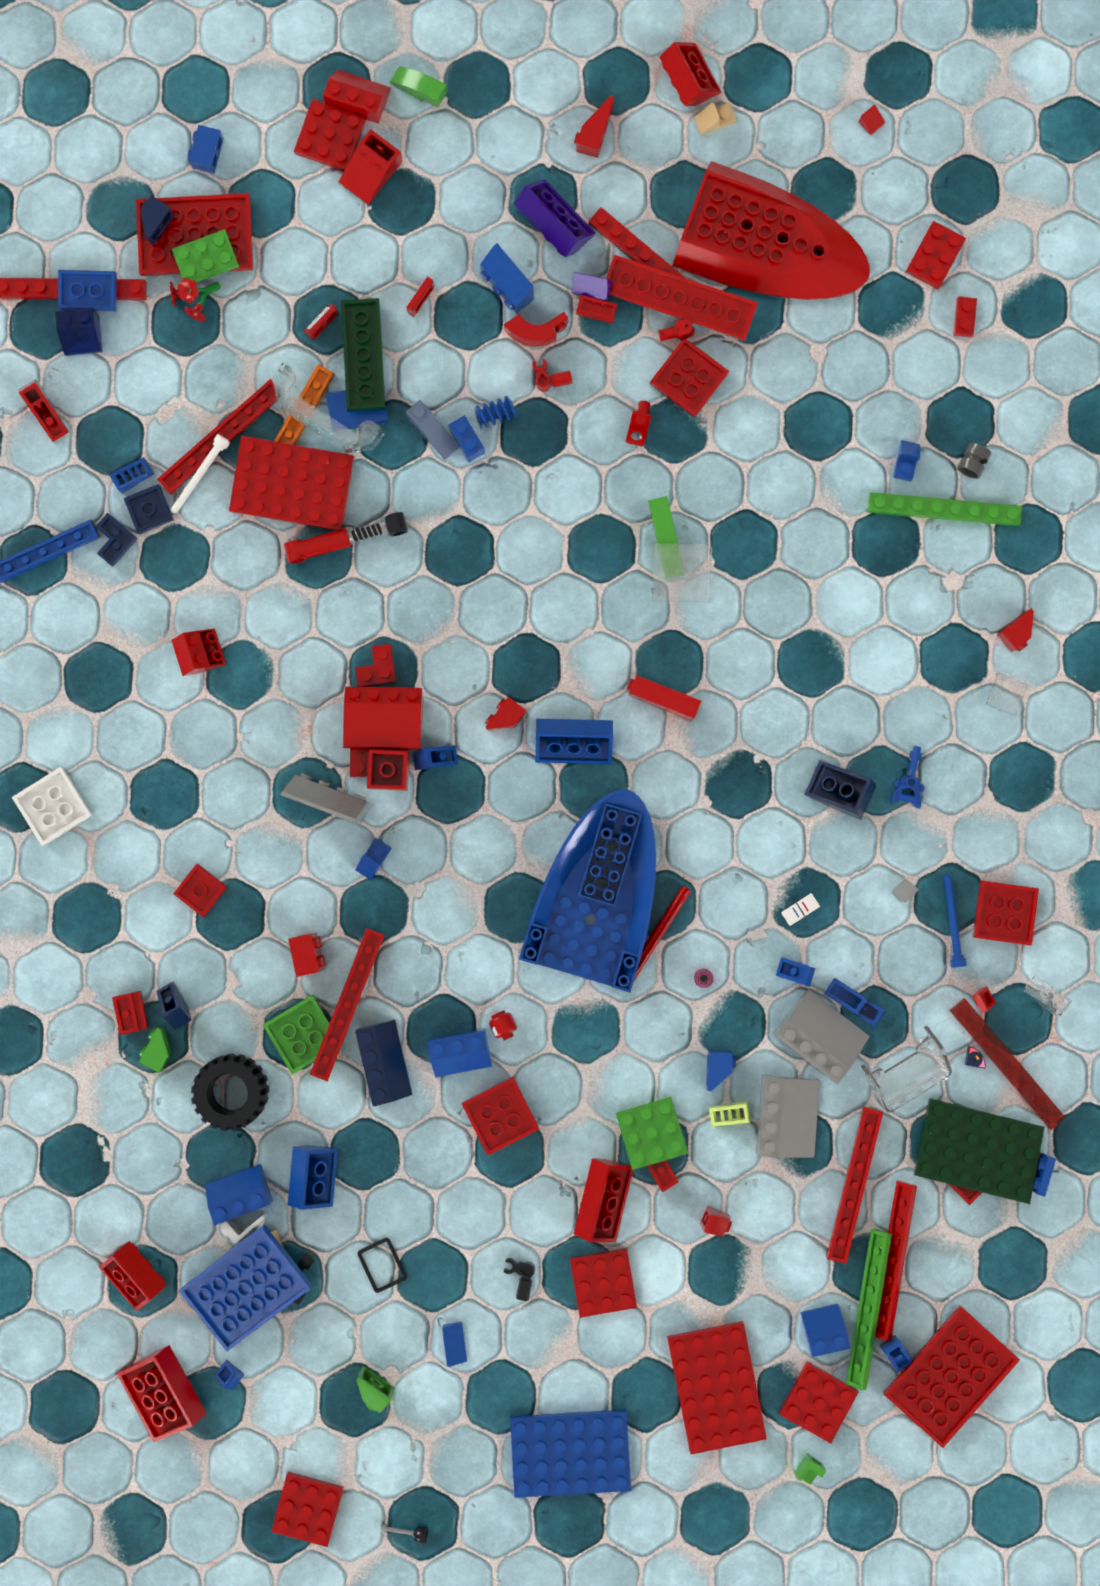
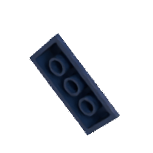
M395 1019L357 1028L355 1033L372 1106L394 1102L411 1096L412 1090Z

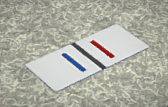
M811 893L781 913L789 926L819 908L820 905Z

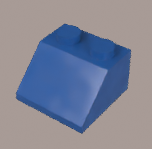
M838 1304L800 1312L808 1349L812 1357L851 1349Z

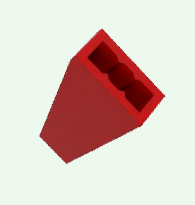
M636 676L635 680L630 679L627 690H630L629 696L689 722L695 718L702 702L699 699Z

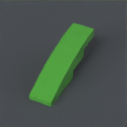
M668 497L648 500L664 576L669 578L682 575L684 572Z

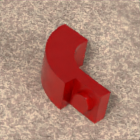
M563 312L545 324L533 325L526 322L518 314L504 324V330L513 340L520 344L531 347L545 346L557 341V334L555 332L560 333L566 329L568 317Z

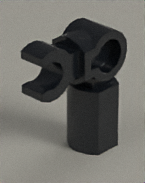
M506 1258L505 1262L511 1263L512 1268H505L503 1272L506 1274L516 1272L517 1275L522 1276V1278H519L516 1299L529 1301L532 1286L530 1278L534 1275L535 1265L530 1261H519L517 1263L513 1258Z

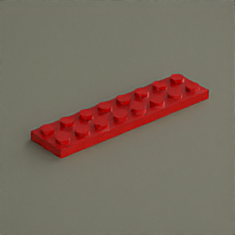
M617 255L613 256L606 278L612 281L610 296L681 320H689L693 324L744 341L758 302Z

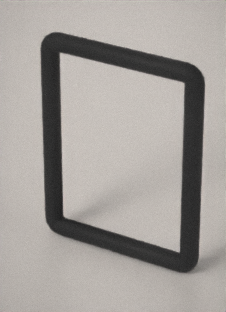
M384 1238L357 1252L366 1275L376 1293L406 1280V1273L389 1238ZM387 1242L403 1277L377 1289L362 1257V1253Z

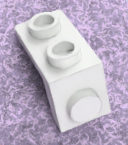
M264 1212L243 1231L238 1228L232 1219L225 1221L220 1225L222 1228L221 1232L235 1244L239 1240L242 1241L248 1237L254 1227L258 1229L266 1223L264 1219L268 1214Z

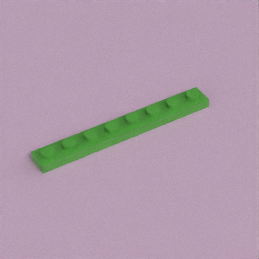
M870 492L867 513L1019 526L1021 524L1022 506Z
M871 1229L846 1379V1384L860 1390L867 1389L892 1234L878 1229Z

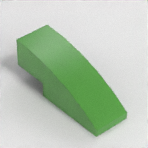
M399 66L390 81V84L422 102L425 100L436 107H439L447 93L446 84L407 67Z

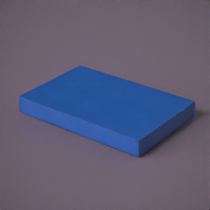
M58 270V309L117 312V273L115 271Z
M346 390L325 394L333 432L389 422L387 409L347 412Z

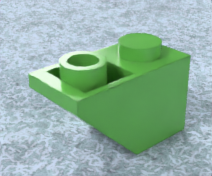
M163 1026L154 1028L148 1037L150 1042L142 1048L139 1054L141 1057L139 1063L158 1073L164 1071L173 1054L165 1027Z

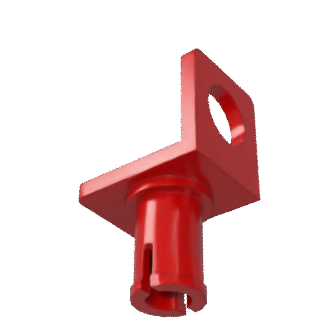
M640 401L637 411L632 412L626 443L644 446L651 415L648 414L649 402ZM634 432H638L641 434L642 438L640 440H634L631 437V434Z

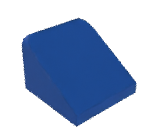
M226 1360L214 1376L224 1389L232 1390L243 1378L244 1374Z

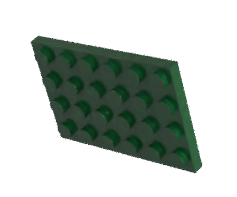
M929 1099L913 1175L1030 1204L1045 1127Z

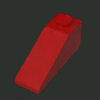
M610 96L582 125L580 133H576L574 144H577L576 152L598 158L614 106V96Z
M36 379L19 389L18 393L52 442L69 433Z

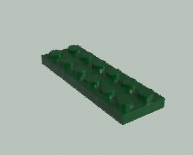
M379 298L341 300L347 412L386 410Z

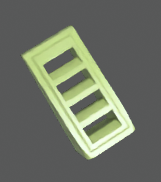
M749 1101L709 1107L712 1127L750 1123L752 1120ZM740 1108H743L744 1117H741ZM732 1109H735L737 1118H733ZM724 1110L728 1112L729 1119L727 1120L725 1119ZM716 1111H720L721 1121L717 1120Z

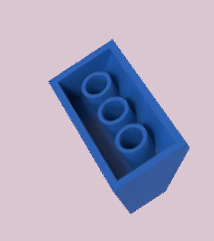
M536 719L535 763L612 764L613 720Z

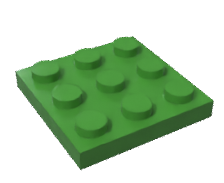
M313 994L263 1024V1027L291 1074H294L315 1061L330 1022Z
M671 1097L616 1113L632 1170L688 1154Z

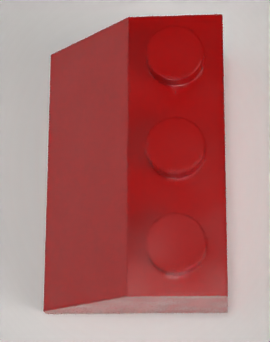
M674 42L659 56L663 69L668 73L671 84L676 88L679 99L685 106H697L721 93L696 43Z
M337 70L329 77L323 98L326 104L366 117V120L379 124L391 87Z
M130 1241L99 1267L135 1311H138L167 1286L163 1277L155 1272L151 1263L143 1258L137 1246Z

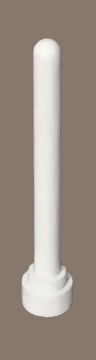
M220 434L216 435L214 438L215 442L213 443L214 447L171 507L172 513H178L218 453L229 446L230 442Z

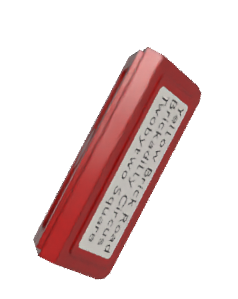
M328 304L306 327L304 333L310 339L315 340L338 316L339 313L336 306Z

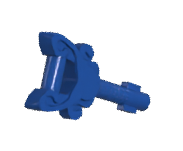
M914 746L913 751H910L909 759L911 761L908 775L894 781V786L897 788L890 798L891 803L901 800L910 802L915 808H921L920 792H923L925 787L923 784H919L920 780L915 777L918 761H921L922 753H920L921 747ZM903 789H909L914 793V795H909L901 792Z

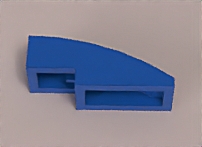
M835 977L824 993L873 1027L877 1026L886 1012Z

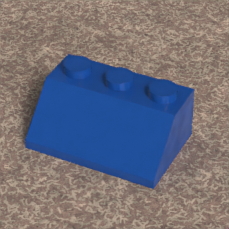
M496 243L481 262L480 274L486 282L490 281L494 292L505 299L504 303L510 311L514 310L517 314L534 300V286L499 244Z
M485 1028L427 1040L430 1061L435 1077L492 1067Z
M311 1145L293 1146L288 1194L289 1206L300 1210L333 1207L338 1148Z
M261 1164L205 1185L207 1206L214 1226L269 1206L273 1202Z

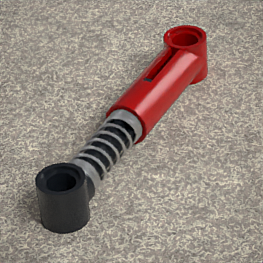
M403 512L387 515L385 520L379 521L378 524H369L367 527H358L356 530L354 528L352 531L345 528L304 540L287 542L284 544L288 563L296 564L307 560V558L348 548L357 541L361 542L363 539L366 541L367 538H376L377 535L380 537L382 534H389L391 537L403 535L408 532Z

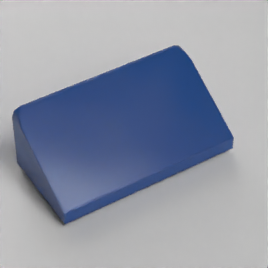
M462 1322L443 1324L442 1332L447 1367L467 1362Z

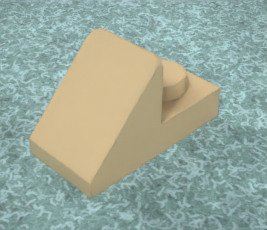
M713 102L694 117L700 135L736 123V117L730 102L718 107Z

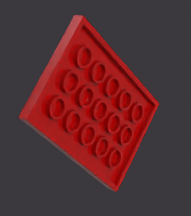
M249 193L156 198L171 208L174 217L154 246L145 237L141 216L142 204L147 199H136L139 274L141 276L181 274L172 249L224 229L227 232L239 264L238 268L230 271L254 270L251 198Z
M241 436L229 512L336 531L343 528L355 456Z
M959 1305L912 1359L913 1361L886 1388L883 1394L944 1448L1020 1359Z
M743 1321L667 1336L690 1454L766 1440L767 1437Z

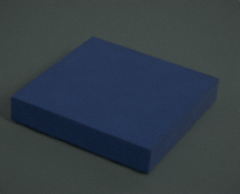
M159 484L123 498L138 534L174 521Z

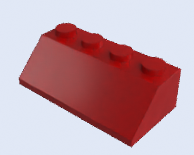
M592 1158L574 1235L589 1242H616L633 1174L631 1165L607 1159Z

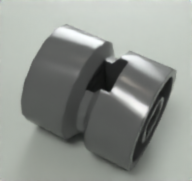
M969 443L964 452L966 457L961 459L957 470L967 477L979 479L984 470L983 464L988 462L991 451L982 445Z

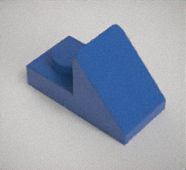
M901 440L893 478L910 482L913 480L916 463L920 459V444Z
M375 838L367 852L362 855L355 870L372 880L392 848Z
M781 957L776 976L810 987L816 968Z
M896 1335L892 1336L891 1341H885L880 1345V1348L897 1373L913 1361Z

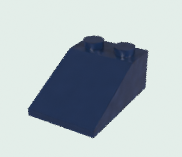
M819 760L804 795L844 814L862 820L877 785L871 778Z

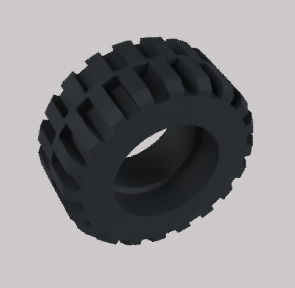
M241 1054L221 1055L208 1062L199 1070V1074L193 1080L195 1084L191 1087V1093L194 1094L191 1101L197 1107L195 1109L196 1114H201L203 1117L201 1120L204 1123L209 1122L211 1124L210 1127L214 1129L219 1127L221 1131L229 1129L234 1131L241 1127H246L263 1112L269 1098L267 1096L269 1086L266 1083L268 1078L266 1075H263L262 1067L254 1064L255 1060L252 1058L247 1059L245 1055ZM222 1075H236L245 1083L248 1097L242 1107L236 1110H229L222 1107L216 1101L213 1091L214 1084Z

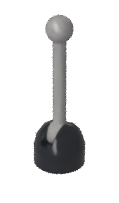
M386 1524L381 1526L383 1533L389 1531L413 1535L416 1542L426 1544L428 1527L419 1526L414 1531L391 1528Z

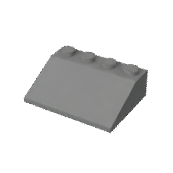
M301 774L300 777L295 775L281 793L282 796L357 824L362 823L369 805L365 801L366 797L358 794L352 797L347 795L348 791L339 787L336 790L329 788V783L319 780V783L311 781L312 777Z
M807 989L773 1033L836 1084H839L849 1071L870 1037L810 989Z
M762 1075L756 1153L759 1156L775 1158L814 1157L819 1079Z

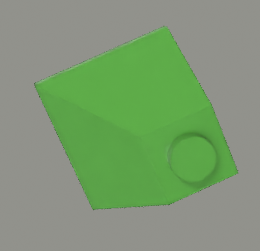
M363 1365L356 1380L363 1402L366 1403V1407L371 1411L380 1413L390 1403L395 1387Z

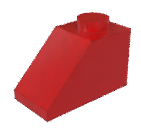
M1032 608L1025 611L997 634L1010 652L1015 650L1020 652L1028 645L1027 641L1032 636L1034 615Z
M707 1205L700 1225L703 1232L723 1237L725 1232H729L732 1221H730L729 1214Z

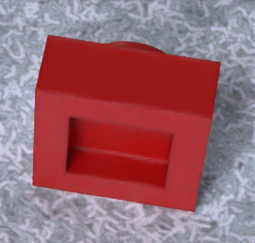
M987 986L981 988L973 995L975 1004L979 1007L981 1013L988 1011L996 1004Z

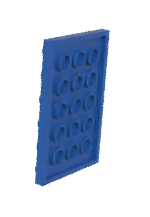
M263 1224L184 1285L179 1292L223 1348L229 1351L310 1290L313 1285L266 1225Z
M626 1409L510 1416L514 1498L631 1491Z

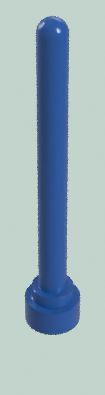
M945 875L944 886L954 954L952 960H950L951 968L967 966L964 955L961 954L952 879L950 875Z

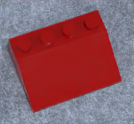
M345 686L343 748L421 750L424 702L422 688Z
M170 1345L151 1353L117 1373L153 1442L192 1427L207 1414Z

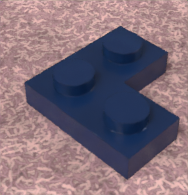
M108 512L95 526L109 538L97 554L114 567L138 538Z

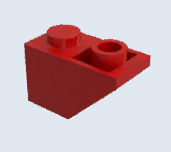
M509 697L506 700L502 699L496 707L498 711L495 715L491 714L485 721L487 724L485 728L488 731L514 728L527 713V710Z

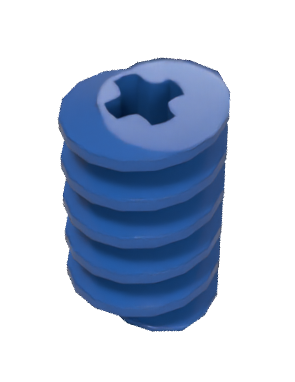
M508 396L504 397V403L498 398L497 405L490 401V407L483 403L482 410L478 405L475 406V416L480 430H482V424L489 428L490 421L495 426L496 419L503 423L504 416L510 421V414L517 418L513 403Z

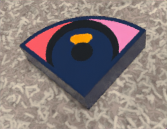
M968 1046L965 1065L985 1069V1059L981 1052L974 1047Z

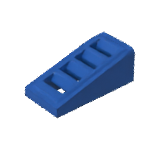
M143 457L113 472L109 476L117 489L123 494L154 475V472ZM141 465L143 466V468H144L145 471H146V473H144V474L142 473V471H141L140 468H139V466H141ZM135 469L139 476L136 477L132 470ZM128 473H129V475H130L131 478H132V480H130V481L128 480V478H127V476H126V474H128ZM122 477L125 483L122 484L119 478Z

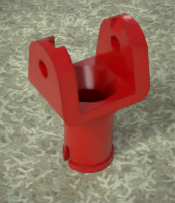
M676 320L675 326L659 329L658 332L661 342L673 338H678L682 341L684 337L686 339L692 337L695 329L689 320Z

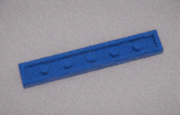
M90 519L1 560L0 583L99 539L100 536L93 521Z

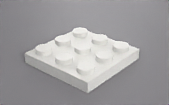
M59 767L12 797L41 846L47 845L93 816L63 767Z

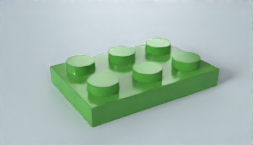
M225 229L172 249L182 279L189 278L196 281V283L239 267Z

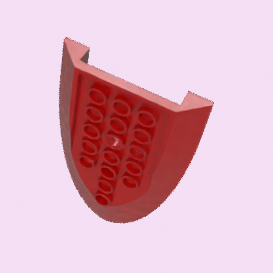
M713 161L710 162L706 169L672 264L675 268L734 288L769 296L804 300L829 299L855 292L867 282L870 275L868 259L861 246L831 217L786 190ZM743 222H749L752 228L750 230H745L742 228L741 224ZM784 238L786 241L785 243H781L778 241V239ZM814 251H820L821 255L816 256Z

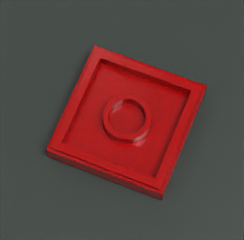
M196 864L173 894L200 916L205 917L228 887L201 865Z

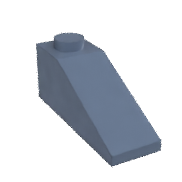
M421 400L406 411L407 418L444 460L459 448Z

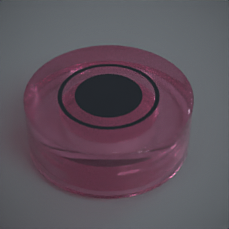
M701 968L695 972L694 982L701 988H707L713 983V974L708 969Z

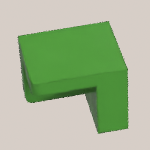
M807 1453L794 1474L797 1480L801 1481L803 1479L808 1484H812L817 1475L821 1478L824 1476L826 1469L821 1462Z

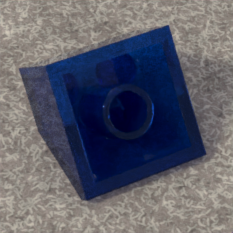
M94 308L55 311L57 332L65 356L103 352L100 316Z

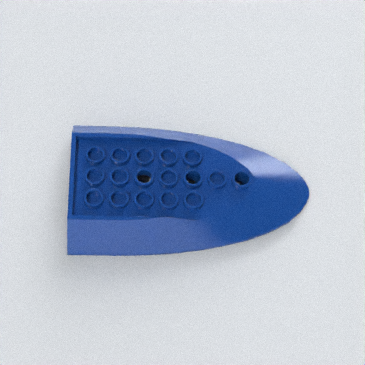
M618 790L607 794L587 810L574 826L558 852L542 886L519 960L549 967L631 993L649 927L656 875V847L651 818L644 802L633 791ZM611 840L616 841L618 844V848L614 852L609 851L607 848V843ZM600 877H604L607 880V885L604 888H598L596 885V880ZM588 914L595 915V924H586L585 917Z

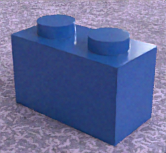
M198 125L197 131L193 133L192 149H189L187 156L193 169L212 174L215 173L224 140L220 130Z
M465 415L448 424L452 436L468 463L485 454L482 443Z

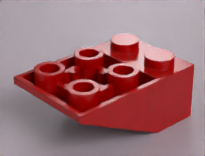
M370 129L357 146L338 181L339 184L369 205L403 162L401 151Z

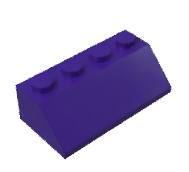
M545 179L526 185L514 202L519 212L525 215L531 221V224L544 235V238L553 244L557 252L565 258L575 254L596 234Z

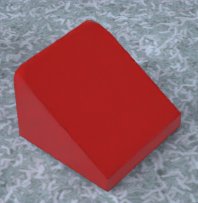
M875 104L863 113L858 121L870 135L885 124Z

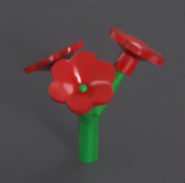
M183 278L182 283L178 285V290H176L173 283L170 282V292L174 307H176V301L179 297L183 301L186 300L188 303H192L199 293L203 294L199 303H196L194 308L185 306L184 310L193 319L205 322L206 317L201 313L202 305L208 294L221 288L220 284L214 282L204 288H197L196 281Z

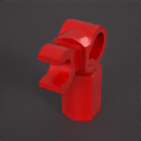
M542 359V367H537L535 361H533L532 366L534 372H536V384L539 391L546 392L551 386L555 388L573 384L570 370L551 374L549 377L546 371V360Z

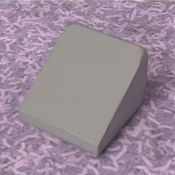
M903 880L892 890V894L900 902L906 903L918 891V888L909 881Z

